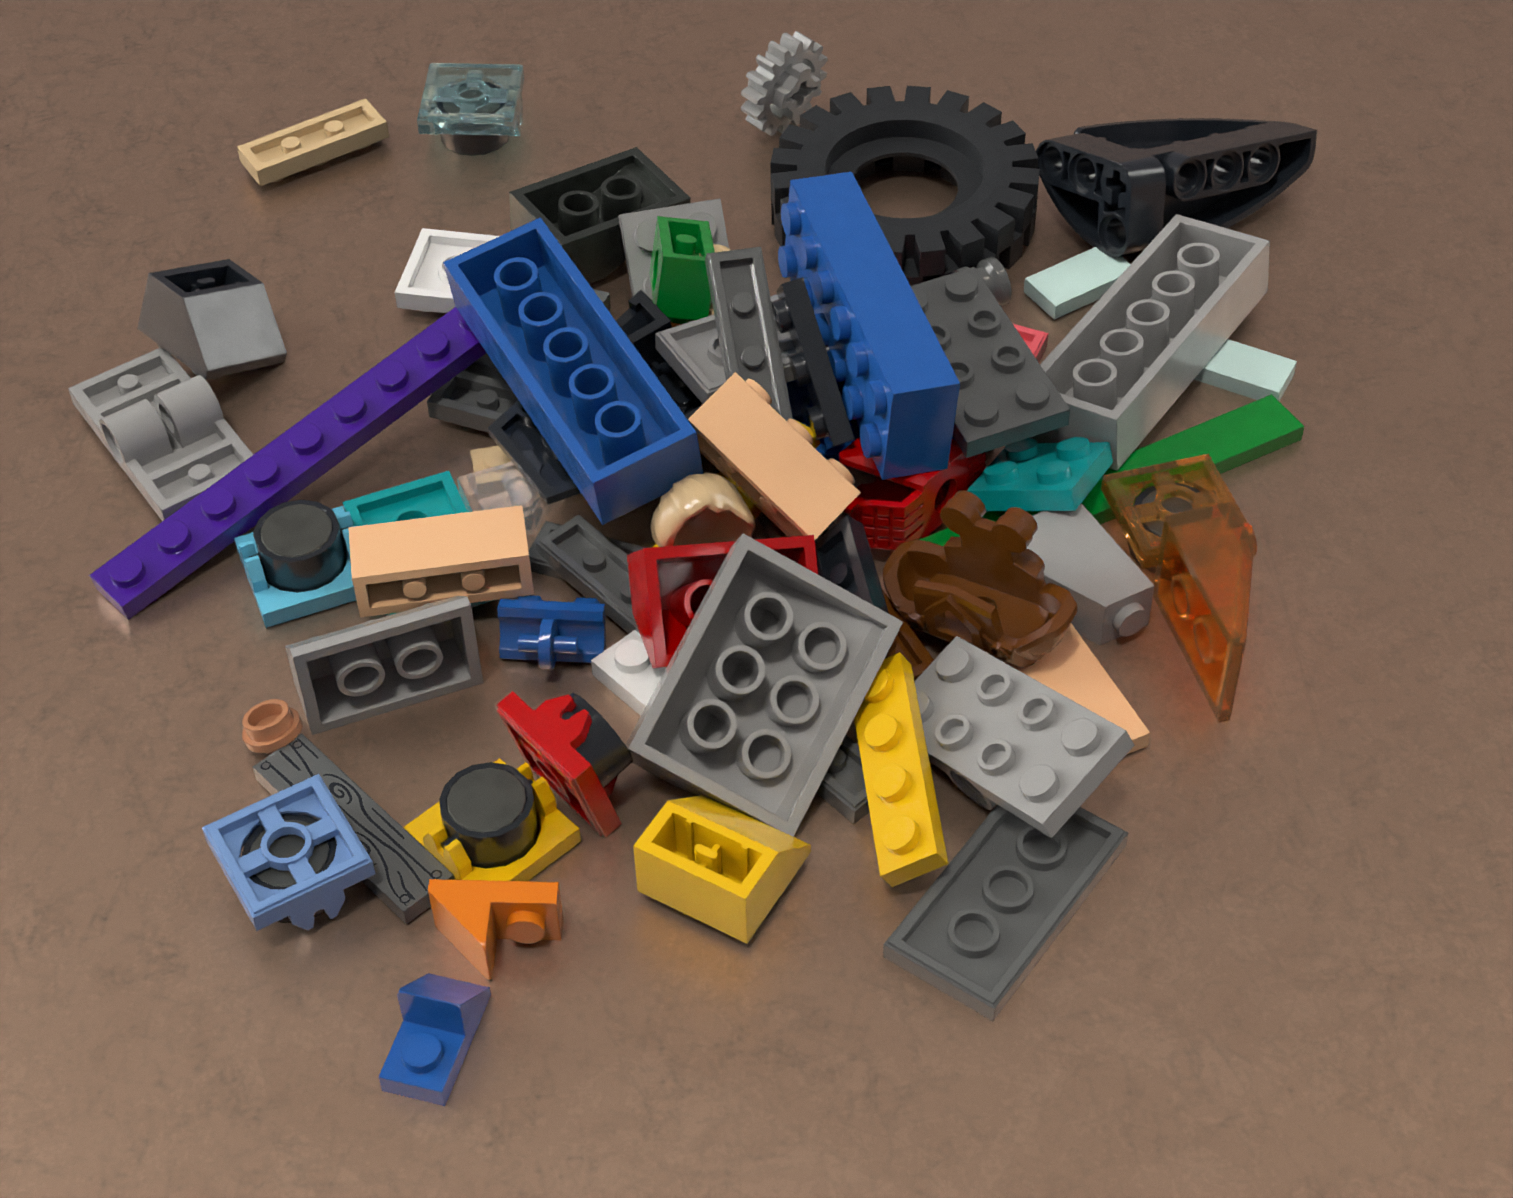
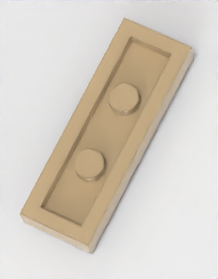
M365 98L237 146L240 162L261 187L271 182L281 181L289 175L310 167L323 165L329 160L349 152L367 148L373 143L389 138L387 121Z

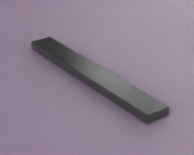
M580 515L575 516L536 542V552L549 562V565L553 567L555 572L586 598H597L600 604H605V614L628 634L634 630L640 634L632 613L627 554ZM845 735L816 793L854 825L870 811L859 745Z

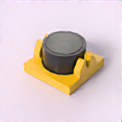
M500 758L495 762L471 765L457 772L444 785L439 802L403 827L454 875L455 880L529 881L581 842L580 828L557 809L556 798L547 780L541 776L535 781L531 767L526 762L515 769L507 765Z

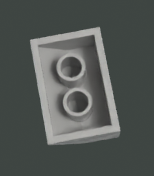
M454 596L437 602L427 603L420 607L379 619L369 620L362 624L285 646L294 684L312 735L483 683L472 608L467 596Z

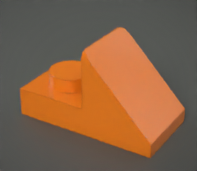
M429 879L428 894L435 927L487 980H492L497 939H512L520 943H535L540 940L561 941L564 917L559 882Z

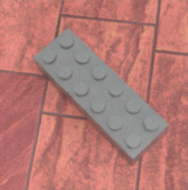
M1176 214L1040 364L1070 408L1069 425L1030 438L1037 440V443H1059L1072 437H1085L1089 442H1110L1113 463L1109 468L1117 471L1267 293L1270 240Z

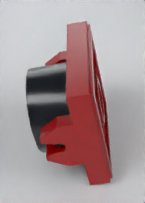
M513 691L496 705L498 708L496 711L525 762L530 765L531 770L539 778L543 776L551 790L600 837L603 835L607 838L622 824L608 796L613 792L618 775L633 762V759L624 742L597 710L574 692L570 695L567 694L545 700L535 710L529 707Z

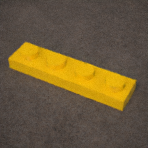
M899 652L884 659L854 717L880 876L891 887L949 864L912 666Z

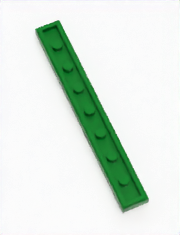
M1272 394L1133 451L1117 471L1108 468L1082 501V505L1100 525L1132 512L1136 498L1148 487L1170 482L1194 486L1302 440L1305 426ZM987 511L982 518L996 522L1006 511ZM1027 511V512L1033 516V515L1038 514V513L1043 512V511ZM946 528L920 540L944 546L950 537H960V535Z

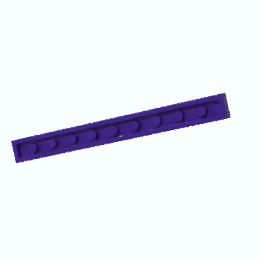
M454 307L91 573L89 576L96 589L128 620L233 543L235 537L242 536L253 528L268 510L288 502L485 355L486 351L457 308Z

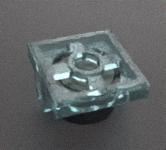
M430 63L417 118L419 134H440L441 141L447 149L457 154L468 156L485 155L494 152L508 142L509 136H520V125L523 124V65Z

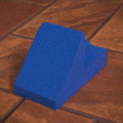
M428 973L399 989L397 997L403 1022L378 1078L381 1089L384 1092L446 1106L491 997L490 987Z

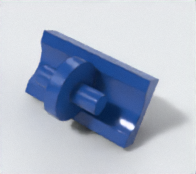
M527 595L517 597L516 600L500 599L497 611L500 624L499 654L501 659L538 660L540 669L553 670L556 661L591 663L592 659L606 650L605 604H600L597 598H576L573 602L544 601L540 596Z

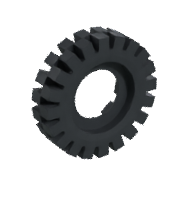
M907 85L904 101H895L891 87L883 86L867 88V99L864 106L852 92L830 98V112L815 105L800 115V127L790 124L779 137V148H774L770 162L772 225H774V236L780 246H785L786 234L781 220V207L783 203H788L790 180L852 172L856 181L874 174L876 166L893 164V170L924 172V166L941 170L940 177L958 187V193L954 201L946 209L935 215L919 218H893L874 214L910 286L952 274V271L965 266L976 268L979 261L989 257L998 259L1003 267L1009 270L1022 257L1023 245L1029 246L1035 230L1040 174L1037 153L1033 143L1025 144L1026 133L1013 120L1001 124L1002 112L983 102L968 112L969 96L947 90L937 104H931V87Z

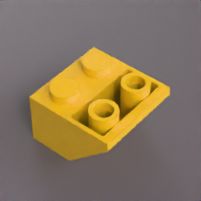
M704 795L668 800L633 845L638 892L748 944L811 853L810 844Z

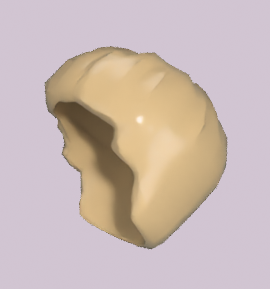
M704 473L688 475L679 482L673 483V487L661 496L660 504L653 513L650 528L653 540L658 547L737 541L743 533L752 537L755 521L734 484L718 474Z

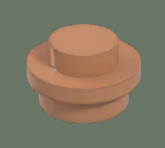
M271 699L255 705L244 715L242 720L244 726L242 738L250 751L272 754L292 742L301 732L303 723L299 713L289 707L285 701Z

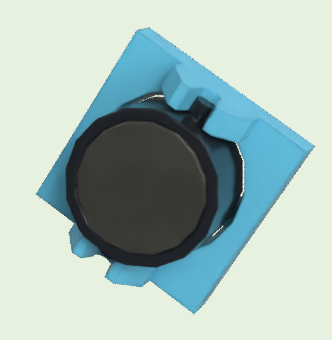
M296 500L284 502L268 510L258 520L252 533L234 538L239 557L266 628L356 601L351 574L348 530L349 527L356 526H353L350 512H345L343 506L331 509L316 501Z

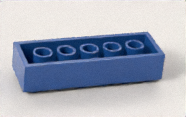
M845 172L790 180L788 203H783L781 207V220L786 239L785 246H780L778 249L780 272L783 278H790L791 281L802 277L804 279L824 345L829 347L827 354L836 382H838L842 391V400L849 420H855L860 430V443L864 456L866 458H873L882 480L947 469L960 382L853 173Z
M541 217L443 262L455 307L602 525L666 494L673 487V483L679 482L686 476L704 474L697 432Z

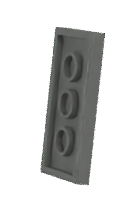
M996 805L883 944V957L989 1020L994 1021L1127 846L1129 833L1079 807L1060 830L1050 838L1001 806Z

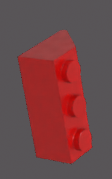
M814 535L754 539L818 574ZM736 541L643 548L627 555L632 613L652 668L668 666L726 555Z

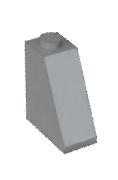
M1082 503L1075 511H1043L1033 515L1038 529L1027 549L1035 552L1045 564V570L1043 571L1045 583L1061 586L1067 589L1077 603L1078 612L1071 623L1081 636L1098 645H1103L1118 637L1133 635L1143 626L1148 625L1155 585Z

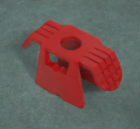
M859 437L839 453V461L844 465L875 475V482L859 485L857 489L861 493L843 512L850 514V517L863 524L870 548L895 551L902 543L916 539L920 540L929 536L931 532L943 523L940 517L941 509L949 499L953 498L956 492L960 490L967 491L986 468V452L966 458L957 442L952 439L947 469L882 480L873 458H866L864 456ZM950 479V486L944 484L947 480Z

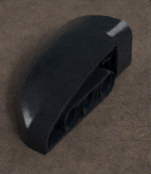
M1178 118L1123 121L1078 127L1073 135L1042 141L1037 147L1036 153L1038 156V169H1040L1039 176L1048 195L1070 227L1082 239L1111 257H1120L1143 251L1176 214L1229 228L1258 211L1285 191L1309 169L1315 155L1317 130L1289 122L1249 119Z

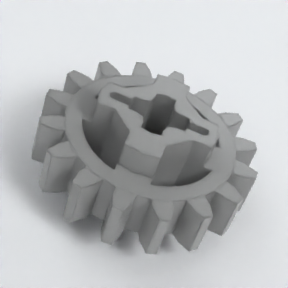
M798 31L793 36L783 33L780 44L770 41L765 57L760 54L756 57L757 69L749 71L746 75L749 79L748 87L741 91V95L748 99L741 106V111L747 114L745 120L771 136H774L776 131L783 133L790 122L796 126L800 124V115L812 108L810 101L813 97L820 96L822 92L820 90L821 81L827 77V73L821 70L828 61V58L821 54L823 46Z

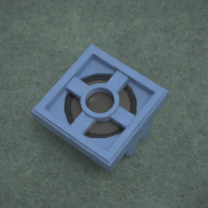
M319 774L202 827L206 842L256 931L275 922L292 923V925L310 930L314 927L315 917L326 913L332 919L338 915L345 901L344 889L375 875L372 859Z

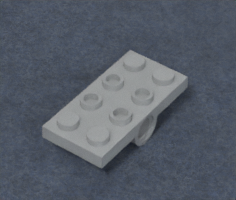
M161 348L68 388L74 406L162 521L254 455L224 419L219 402L204 377L198 375L190 378L172 354Z
M958 636L949 643L914 681L929 762L945 771L953 783L981 807L991 810L997 804L1050 838L1060 830L1135 746L1129 734L1123 728Z

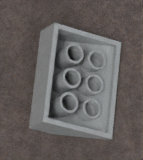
M743 533L731 546L626 743V747L632 755V763L678 788L696 796L704 795L794 837L903 621Z

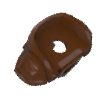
M960 490L956 492L953 498L946 502L940 512L943 523L951 531L959 534L960 537H950L944 546L918 539L900 544L887 559L883 568V582L886 592L894 608L899 611L903 621L907 622L910 628L914 630L925 631L930 635L950 642L958 636L979 649L987 651L990 655L1003 662H1008L1021 668L1033 665L1062 641L1078 612L1077 603L1067 589L1053 583H1045L1043 572L1045 564L1035 552L1027 549L1038 529L1037 522L1031 514L1021 508L1011 507L996 522L982 518L986 513L984 503L973 493Z

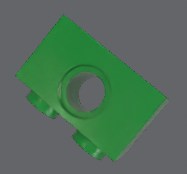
M657 216L649 272L653 303L672 323L685 324L709 315L711 293L705 257L706 253H714L715 251L708 221Z

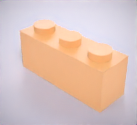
M735 372L688 419L697 432L700 453L788 537L814 535L816 540L861 493L853 486L855 483L854 477L839 461L833 458L826 460L812 446V436L800 423L794 419L786 421L770 406L772 399L761 385L752 379L744 381Z
M522 505L348 528L352 582L360 618L399 613L454 596H467L469 602L474 603L534 595Z

